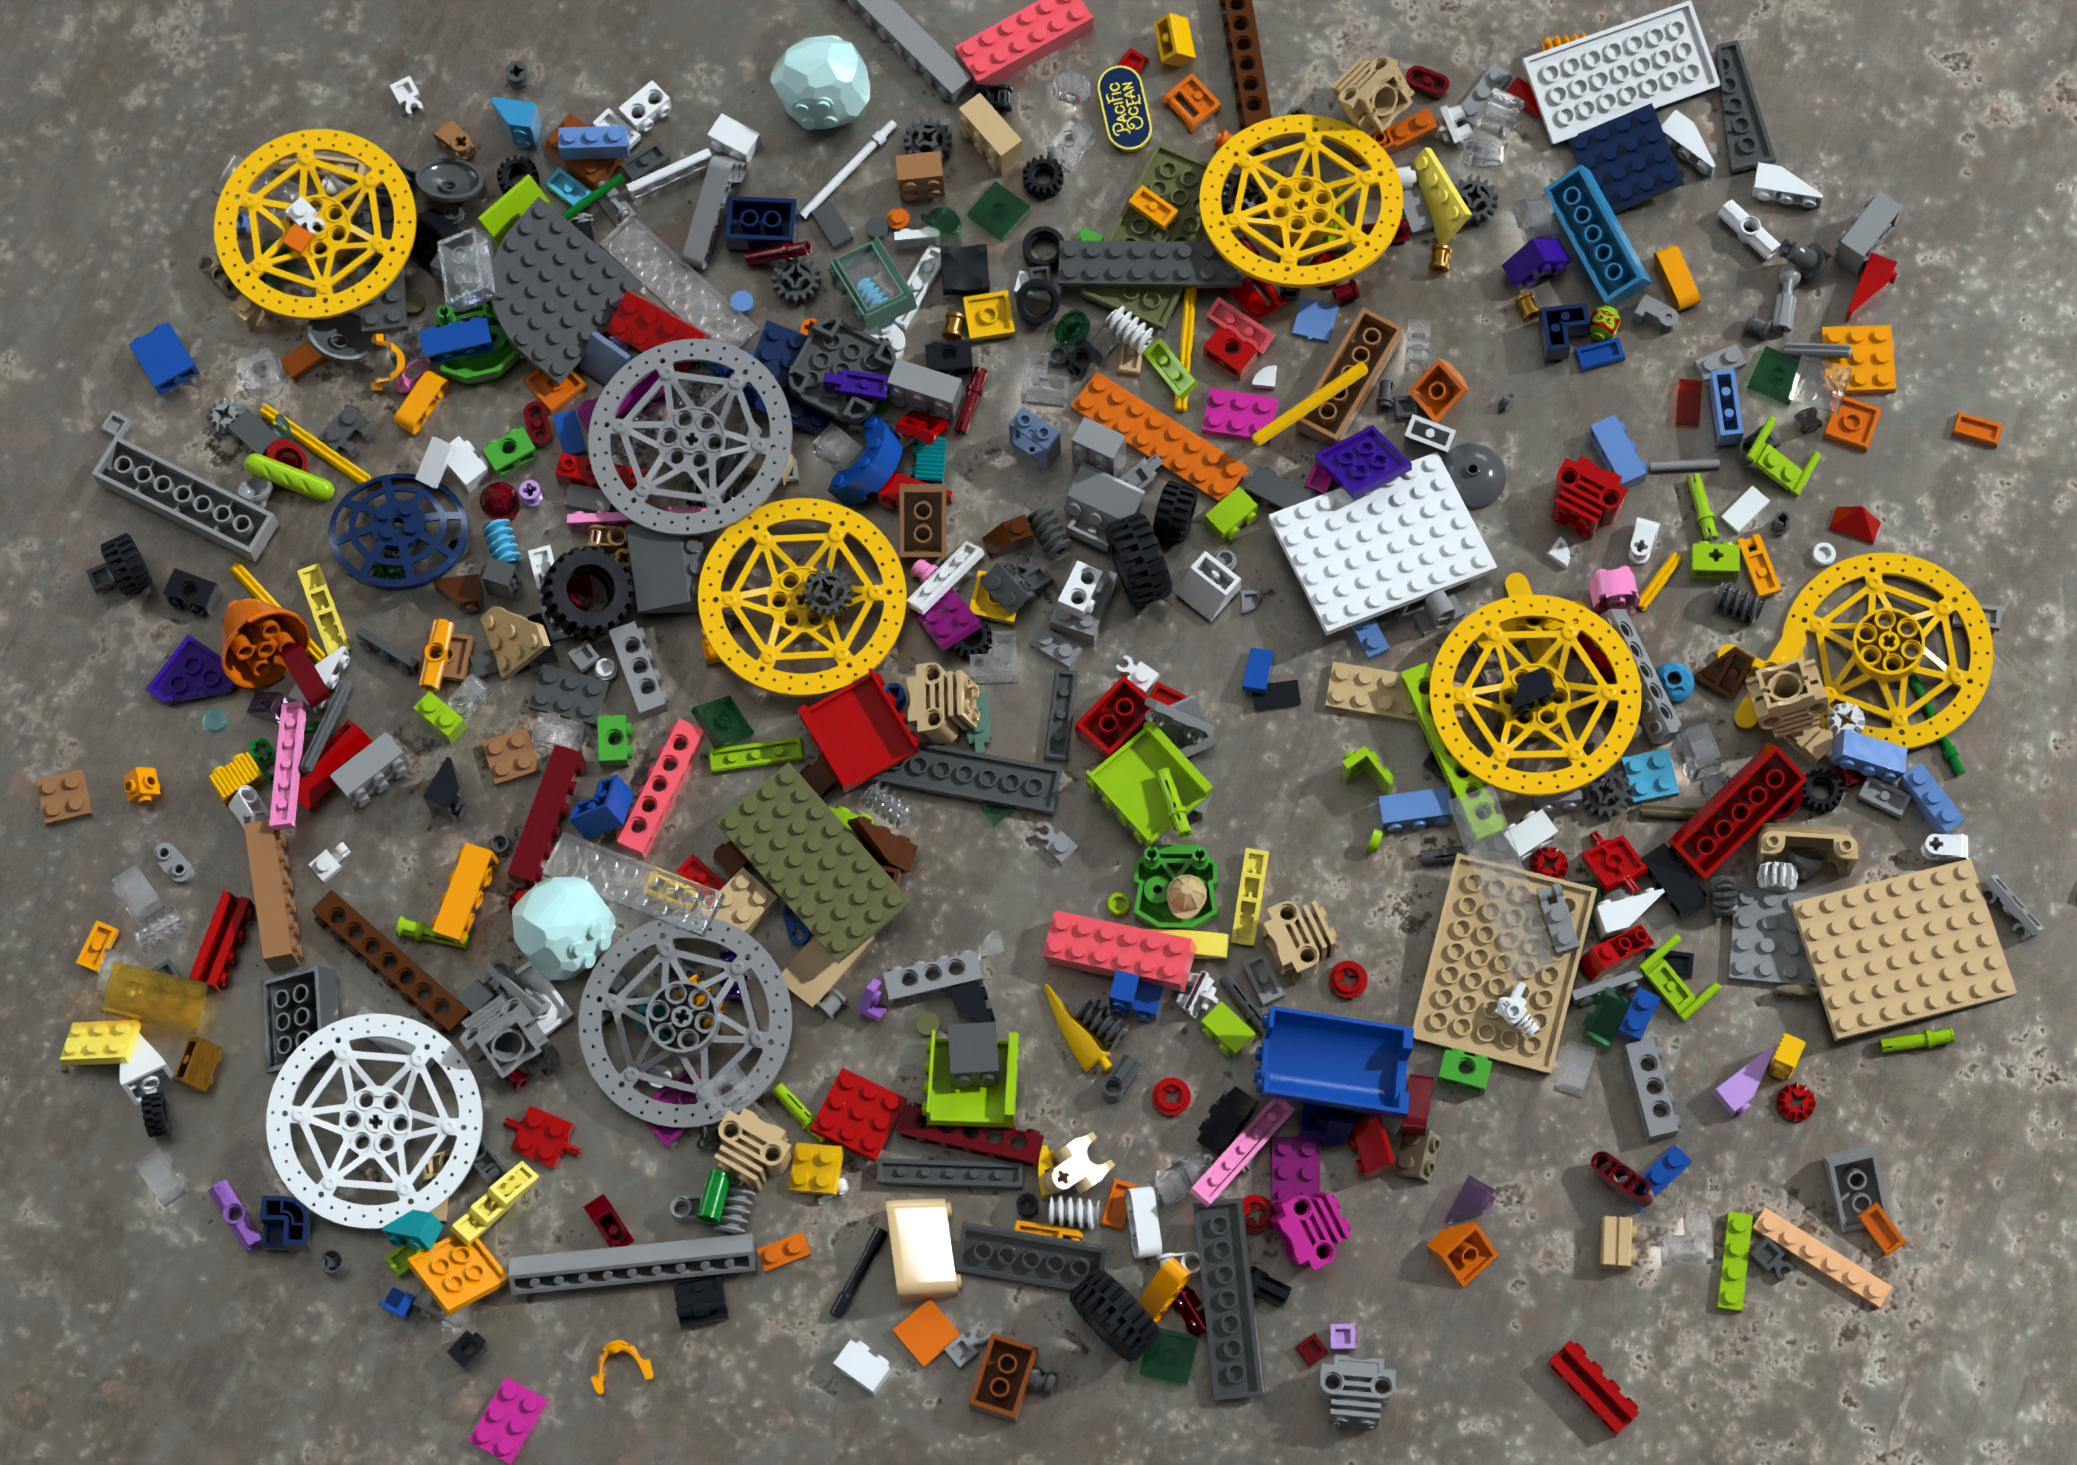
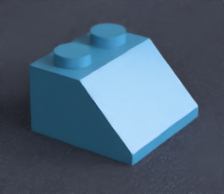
M492 97L491 103L496 119L513 143L524 148L529 146L536 147L542 124L536 103Z

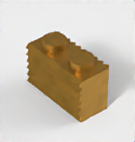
M189 1037L172 1080L195 1092H206L213 1084L212 1075L215 1067L221 1062L222 1047L202 1037Z

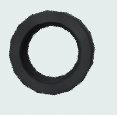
M1039 226L1027 233L1022 243L1023 258L1030 268L1050 265L1051 271L1059 267L1060 240L1064 241L1062 234L1048 226ZM1039 239H1050L1056 243L1057 253L1053 258L1040 260L1032 255L1031 245Z
M1038 278L1025 282L1019 288L1016 296L1017 310L1021 317L1028 322L1034 324L1046 323L1053 319L1058 312L1060 305L1058 292L1054 285L1047 280ZM1034 288L1044 289L1051 296L1050 308L1043 314H1033L1025 307V296Z

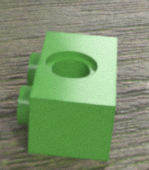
M523 426L508 431L506 436L499 440L490 441L482 449L485 458L498 479L539 457L534 444ZM508 448H514V449H515V450H514L512 453H510V454H505V453H504L505 450L508 449Z
M626 715L597 716L598 761L600 767H629V759H633V746L629 745V736L633 735L632 722H628ZM613 738L622 739L617 745L610 744Z
M1457 1048L1445 1049L1437 1082L1484 1095L1492 1061H1488L1486 1056L1475 1054L1474 1057L1466 1055L1463 1050ZM1467 1065L1471 1068L1472 1072L1463 1074L1459 1071V1067Z

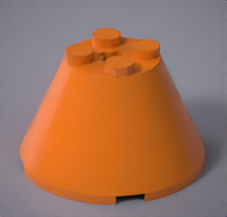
M248 598L230 602L222 618L221 664L224 673L236 685L246 688L265 687L284 678L283 674L289 671L279 652L300 641L307 653L310 634L306 623L296 613L265 603L259 599Z

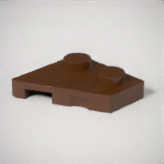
M1735 646L1697 672L1694 678L1730 699H1734L1756 657Z

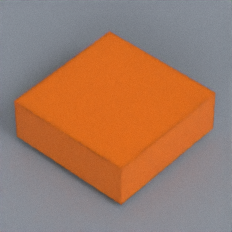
M294 223L282 240V243L303 255L314 239V235Z

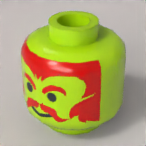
M1607 305L1595 308L1589 319V332L1598 341L1612 339L1621 323L1618 311Z

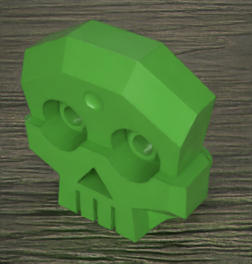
M490 295L450 305L444 304L443 308L442 305L437 308L438 318L431 326L442 327L447 326L451 322L461 323L469 321L474 317H487L491 335L497 338L493 342L495 351L440 362V371L443 376L467 384L501 377L521 358L520 354L508 342L498 321L495 319Z
M1151 845V847L1146 848L1144 855L1134 862V887L1138 889L1134 917L1153 929L1195 931L1213 920L1218 914L1214 889L1218 886V863L1208 856L1207 850L1200 845ZM1172 870L1180 871L1177 873V875H1175ZM1181 875L1198 877L1204 883L1207 890V899L1204 906L1195 917L1190 919L1175 917L1168 907L1167 888L1174 878ZM1155 888H1161L1162 892L1160 894H1156L1153 890Z

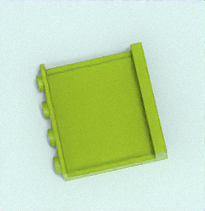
M1153 721L1144 723L1142 731L1092 772L1086 771V784L1094 793L1097 791L1103 797L1101 798L1103 804L1109 810L1113 808L1118 814L1117 819L1124 827L1129 826L1134 831L1132 833L1134 838L1140 844L1144 842L1147 847H1150L1174 827L1173 820L1169 819V809L1155 774L1158 770L1163 768L1170 769L1182 806L1187 810L1186 816L1213 794V786ZM1167 785V789H1168V792H1169V794H1170V797H1171V799H1173V796H1172L1171 790H1170V788H1169V785ZM1174 807V808H1175V811H1176V814H1177V817H1178V819H1179V821H1180L1181 818H1180V815H1179V813H1178L1177 807Z
M932 1030V1037L927 1039L926 1053L930 1054V1060H925V1074H929V1080H924L923 1092L924 1095H927V1101L922 1102V1115L927 1116V1125L1015 1128L1019 1033L1009 1032V1040H997L999 1084L991 1086L971 1085L961 1088L958 1086L951 1087L948 1038H936V1030Z

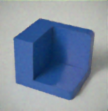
M393 1287L385 1301L380 1300L378 1305L381 1309L407 1322L419 1300L409 1292L404 1293Z

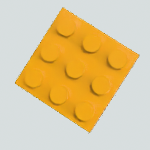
M1891 325L1821 328L1822 344H1849L1852 347L1850 358L1823 357L1825 394L1895 393L1896 379Z
M453 1234L434 1244L431 1251L424 1249L407 1258L409 1268L447 1316L509 1283L506 1272L478 1238L467 1246Z

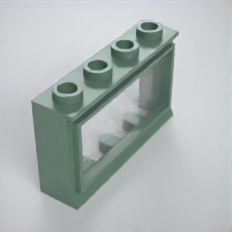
M878 236L873 241L832 260L829 258L831 268L828 271L832 280L838 281L837 287L841 295L846 294L847 297L845 299L850 310L855 309L854 314L858 323H863L868 331L917 308L912 290Z

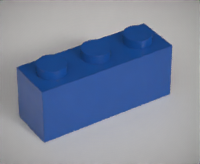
M474 317L466 322H451L447 326H431L423 331H419L423 356L427 365L495 351L487 317Z

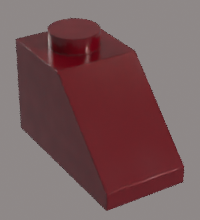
M604 1194L583 1207L609 1248L628 1246L634 1242V1239Z

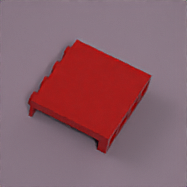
M872 668L868 669L869 674L814 705L807 708L806 704L797 708L799 718L844 793L919 753V738L914 731H909L906 726L908 724L907 718L902 711L898 713L894 706L897 704L891 692L886 693L883 688L885 685L884 680L879 673L875 674Z

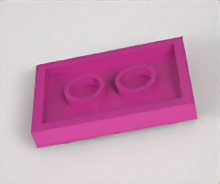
M1210 387L1202 433L1253 441L1252 435L1275 419L1278 398Z
M505 1377L469 1437L468 1442L506 1464L512 1465L549 1401L512 1379Z

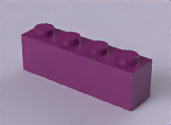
M658 371L647 376L630 391L621 404L615 418L624 419L658 378H660ZM664 387L657 392L637 416L666 402ZM599 397L593 400H585L576 408L587 433H589L591 417Z

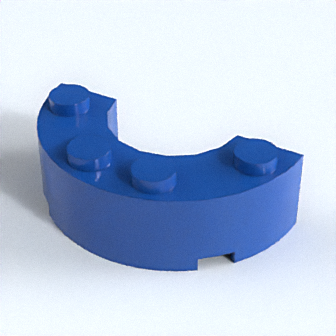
M871 414L866 419L864 427L860 432L867 439L863 454L851 467L838 471L832 478L827 490L845 506L856 505L867 500L865 496L872 491L877 493L890 479L901 458L902 445L899 443L900 435L875 414Z

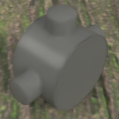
M1511 393L1510 395H1504L1498 403L1500 406L1498 409L1506 411L1514 402V399H1512L1514 395Z

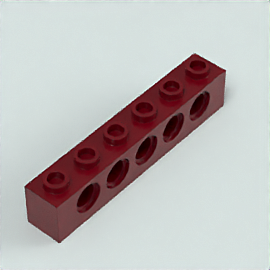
M909 1102V1105L902 1104L896 1128L897 1137L1005 1162L1024 1163V1166L1038 1169L1041 1148L1045 1142L1044 1135H1040V1131L1034 1129H1027L1026 1131L1017 1130L1016 1126L1015 1128L954 1126L951 1133H943L941 1131L942 1125H929L926 1128H920L917 1125L919 1120L927 1119V1116L922 1115L921 1104ZM969 1129H974L978 1132L977 1136L973 1139L966 1138L964 1134ZM996 1134L1001 1137V1141L997 1144H991L988 1142V1138ZM1015 1140H1022L1025 1143L1024 1147L1018 1150L1014 1149L1011 1145Z

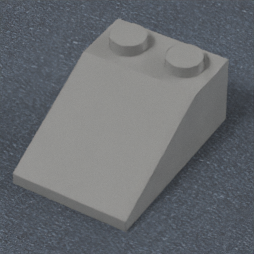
M1871 1145L1823 1156L1842 1232L1865 1228L1857 1215L1876 1201L1890 1219L1877 1152Z

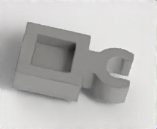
M1046 822L1044 827L1049 833L1042 835L1037 831L1036 837L1039 841L1048 843L1045 846V850L1063 865L1078 850V846L1062 831L1057 835L1054 834L1052 825Z
M980 1326L972 1329L969 1338H966L962 1333L944 1348V1351L959 1369L979 1354L975 1348L976 1346H983L989 1341L987 1335L983 1339L976 1338V1334L981 1330Z

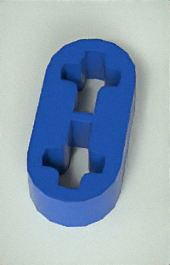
M785 905L783 916L789 940L794 946L803 947L810 940V931L799 919L793 922L792 915H787L791 913V910ZM800 926L801 933H806L802 936V940L793 937L796 935L795 927Z

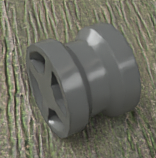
M514 61L507 65L505 74L509 85L515 89L525 88L530 81L526 65L520 61Z

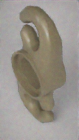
M210 254L202 256L198 262L200 269L204 267L205 261L211 260L213 262L210 268L203 269V272L210 277L212 283L226 296H238L241 293L238 289L229 291L228 287L232 281L227 275L225 279L220 281L214 278L217 272L225 271L220 260Z
M1812 983L1781 985L1773 989V994L1776 996L1784 993V995L1792 996L1793 999L1797 1000L1821 998L1818 987H1814Z

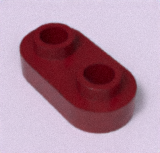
M1413 66L1406 73V82L1411 89L1435 98L1444 97L1449 91V79L1441 73L1422 66ZM1419 78L1421 81L1415 82L1413 79ZM1435 86H1440L1441 89H1440V90H1437V89H1435L1434 87H1435Z
M530 402L523 411L527 433L534 446L543 447L549 444L552 439L547 411L542 403ZM535 413L540 414L538 418L532 417ZM544 434V437L538 439L537 435Z
M579 573L580 578L575 579L571 577L566 586L570 601L577 608H586L592 603L593 589L589 574ZM582 595L585 599L579 600L577 596Z

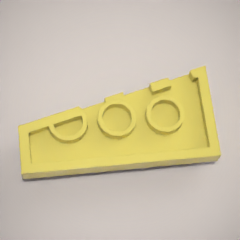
M1425 147L1412 162V166L1416 172L1439 244L1447 245L1472 214L1432 149Z

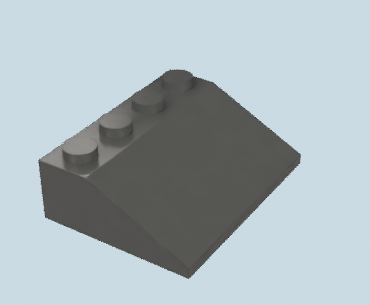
M638 524L626 525L625 531L636 613L699 612L698 586L705 562L702 535L671 536L645 529Z
M316 965L261 981L267 1074L279 1073L287 1059L307 1038L320 1029L339 1021L336 970ZM340 1038L336 1039V1043H340ZM334 1051L324 1055L311 1069L332 1065L337 1058Z

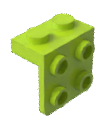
M1363 746L1356 752L1354 750L1350 751L1342 758L1340 776L1345 783L1365 770L1384 795L1392 794L1394 784L1392 780H1394V777L1387 768L1383 769L1378 763L1380 760L1373 750L1369 751L1366 746Z

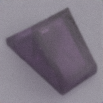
M256 692L247 713L279 725L281 704L288 703V701L281 692Z

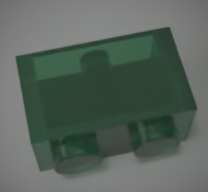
M1606 987L1603 993L1598 991L1592 1003L1596 1008L1593 1014L1588 1012L1582 1024L1586 1026L1583 1034L1610 1047L1633 999L1609 987Z

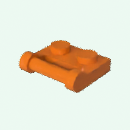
M1193 73L1169 90L1161 99L1165 105H1169L1187 124L1186 127L1191 132L1195 131L1201 123L1221 109V103ZM1180 95L1197 113L1194 118L1175 99L1177 96Z

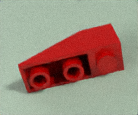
M1640 924L1592 947L1579 960V964L1589 979L1593 981L1608 974L1646 950V948L1651 947L1654 942Z

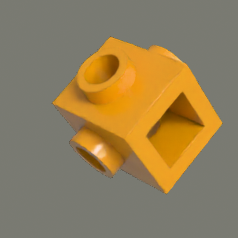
M135 767L123 775L124 790L128 802L147 805L160 795V784L157 779L156 768Z

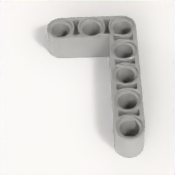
M713 156L711 158L682 254V263L702 270L706 268L731 183L743 180L747 163L726 156Z

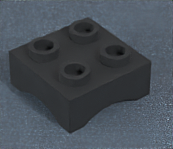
M987 244L964 247L941 246L943 295L989 293L990 279Z

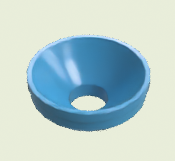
M1667 662L1657 668L1656 673L1671 704H1680L1691 696L1695 682L1693 674L1688 667L1678 662ZM1671 673H1676L1681 677V682L1677 685L1670 684L1667 676Z

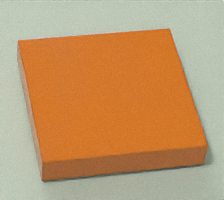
M538 369L523 379L524 384L551 415L588 388L587 384L574 369L560 386H557Z
M1838 394L1823 437L1867 452L1882 409Z
M931 1299L927 1300L892 1329L923 1368L944 1352V1348L961 1335Z

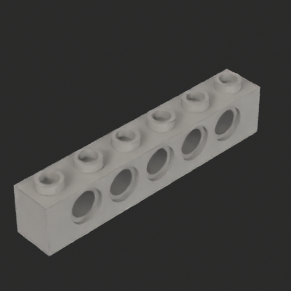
M1609 609L1600 617L1623 639L1633 656L1639 673L1642 691L1640 720L1652 744H1667L1685 731L1626 609Z

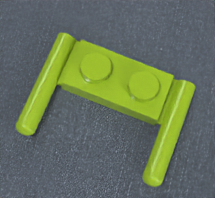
M1770 416L1746 455V459L1752 461L1765 474L1786 490H1790L1792 495L1798 497L1820 460L1821 454L1817 451L1813 452L1804 469L1801 470L1771 445L1766 444L1765 441L1777 422L1775 417Z
M1674 934L1640 964L1638 968L1645 974V977L1671 1009L1685 1022L1714 996L1721 987L1719 983L1714 982L1695 999L1693 993L1666 960H1663V957L1681 942V937L1678 934Z

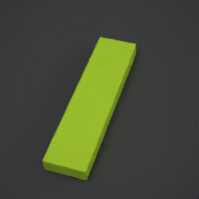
M801 736L708 750L711 774L804 761Z

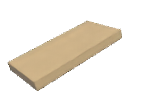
M874 935L839 964L813 936L782 972L788 990L814 1010L817 1007L816 1004L825 998L875 939Z

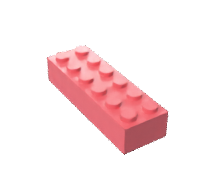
M1038 0L955 46V59L972 76L973 86L976 84L995 85L1094 30L1093 16L1082 0Z
M1055 910L1042 956L1048 964L1114 977L1116 970L1140 975V982L1185 992L1197 947L1190 938Z

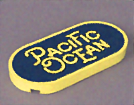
M1111 67L1101 75L1098 81V96L1107 136L1110 143L1121 151L1135 152L1142 149L1152 135V124L1142 80L1139 74L1130 67Z

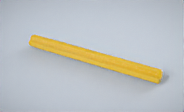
M1185 288L1179 360L1189 372L1197 288ZM1175 394L1174 409L1176 411L1185 412L1187 410L1188 396L1182 400Z
M1359 362L1252 435L1253 442L1257 446H1261L1368 373L1367 366L1363 362Z
M265 404L260 409L259 413L264 419L358 484L372 479L369 474L269 405Z
M236 562L230 567L231 573L256 599L282 608L240 562ZM310 638L307 654L317 664L326 658V655Z

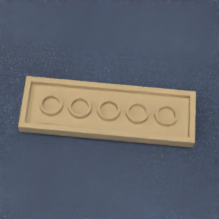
M1339 662L1332 663L1325 703L1326 709L1420 724L1400 681L1401 673ZM1453 682V687L1463 688L1465 683ZM1422 687L1419 691L1422 694H1429L1430 689ZM1455 705V714L1464 732L1468 712L1463 705Z

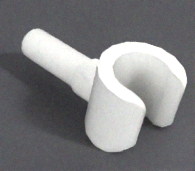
M844 1178L839 1179L837 1195L846 1194L849 1190L847 1180ZM824 1195L818 1199V1202L821 1205L835 1196Z

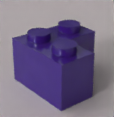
M1531 239L1501 266L1514 288L1528 289L1537 283L1536 280L1540 276L1562 273L1565 270V266L1571 262V259L1559 239Z

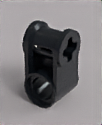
M976 84L971 88L970 99L981 93L998 113H1009L1012 111L1010 95L1013 93V88L1010 85Z

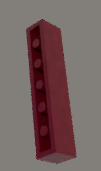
M555 744L507 873L510 881L533 887L539 884V882L544 881L546 876L545 865L547 860L551 861L553 857L554 847L552 846L555 839H559L561 835L562 819L568 816L570 810L569 800L571 796H575L578 789L576 781L579 774L582 775L586 767V761H584L582 752Z

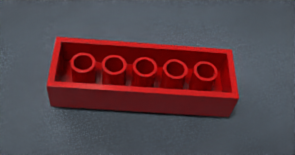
M1768 742L1667 843L1698 876L1706 880L1808 778L1777 745Z

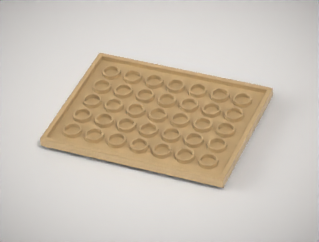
M1457 853L1412 1027L1414 1028L1413 1039L1449 1049L1457 1048L1468 1054L1483 1055L1491 1060L1551 1075L1597 888ZM1555 883H1560L1580 944L1578 948L1556 954L1536 889L1542 887L1547 889ZM1555 896L1547 898L1549 905L1557 903ZM1518 981L1526 984L1521 995L1526 1000L1524 1007L1527 1009L1525 1017L1530 1014L1531 1016L1528 1020L1533 1018L1534 1020L1531 1023L1537 1022L1536 1025L1539 1027L1530 1038L1524 1035L1525 1030L1520 1032L1522 1027L1518 1030L1515 1029L1518 1023L1511 1026L1504 1017L1495 1012L1498 1007L1499 998H1510Z
M1971 858L1792 902L1790 905L1835 1041L2017 994Z

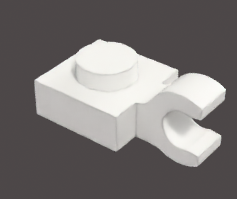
M341 842L331 854L326 849L308 865L326 883L343 869L339 862L349 856L351 851Z

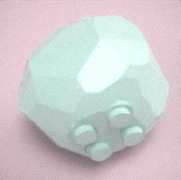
M835 35L810 37L795 43L779 58L771 72L770 81L783 109L794 121L807 130L827 129L851 123L870 99V82L864 61L852 42L844 41Z
M553 877L544 880L530 889L512 909L514 941L540 975L547 980H567L577 976L585 969L593 967L596 957L611 945V937L615 929V916L592 885L585 879Z

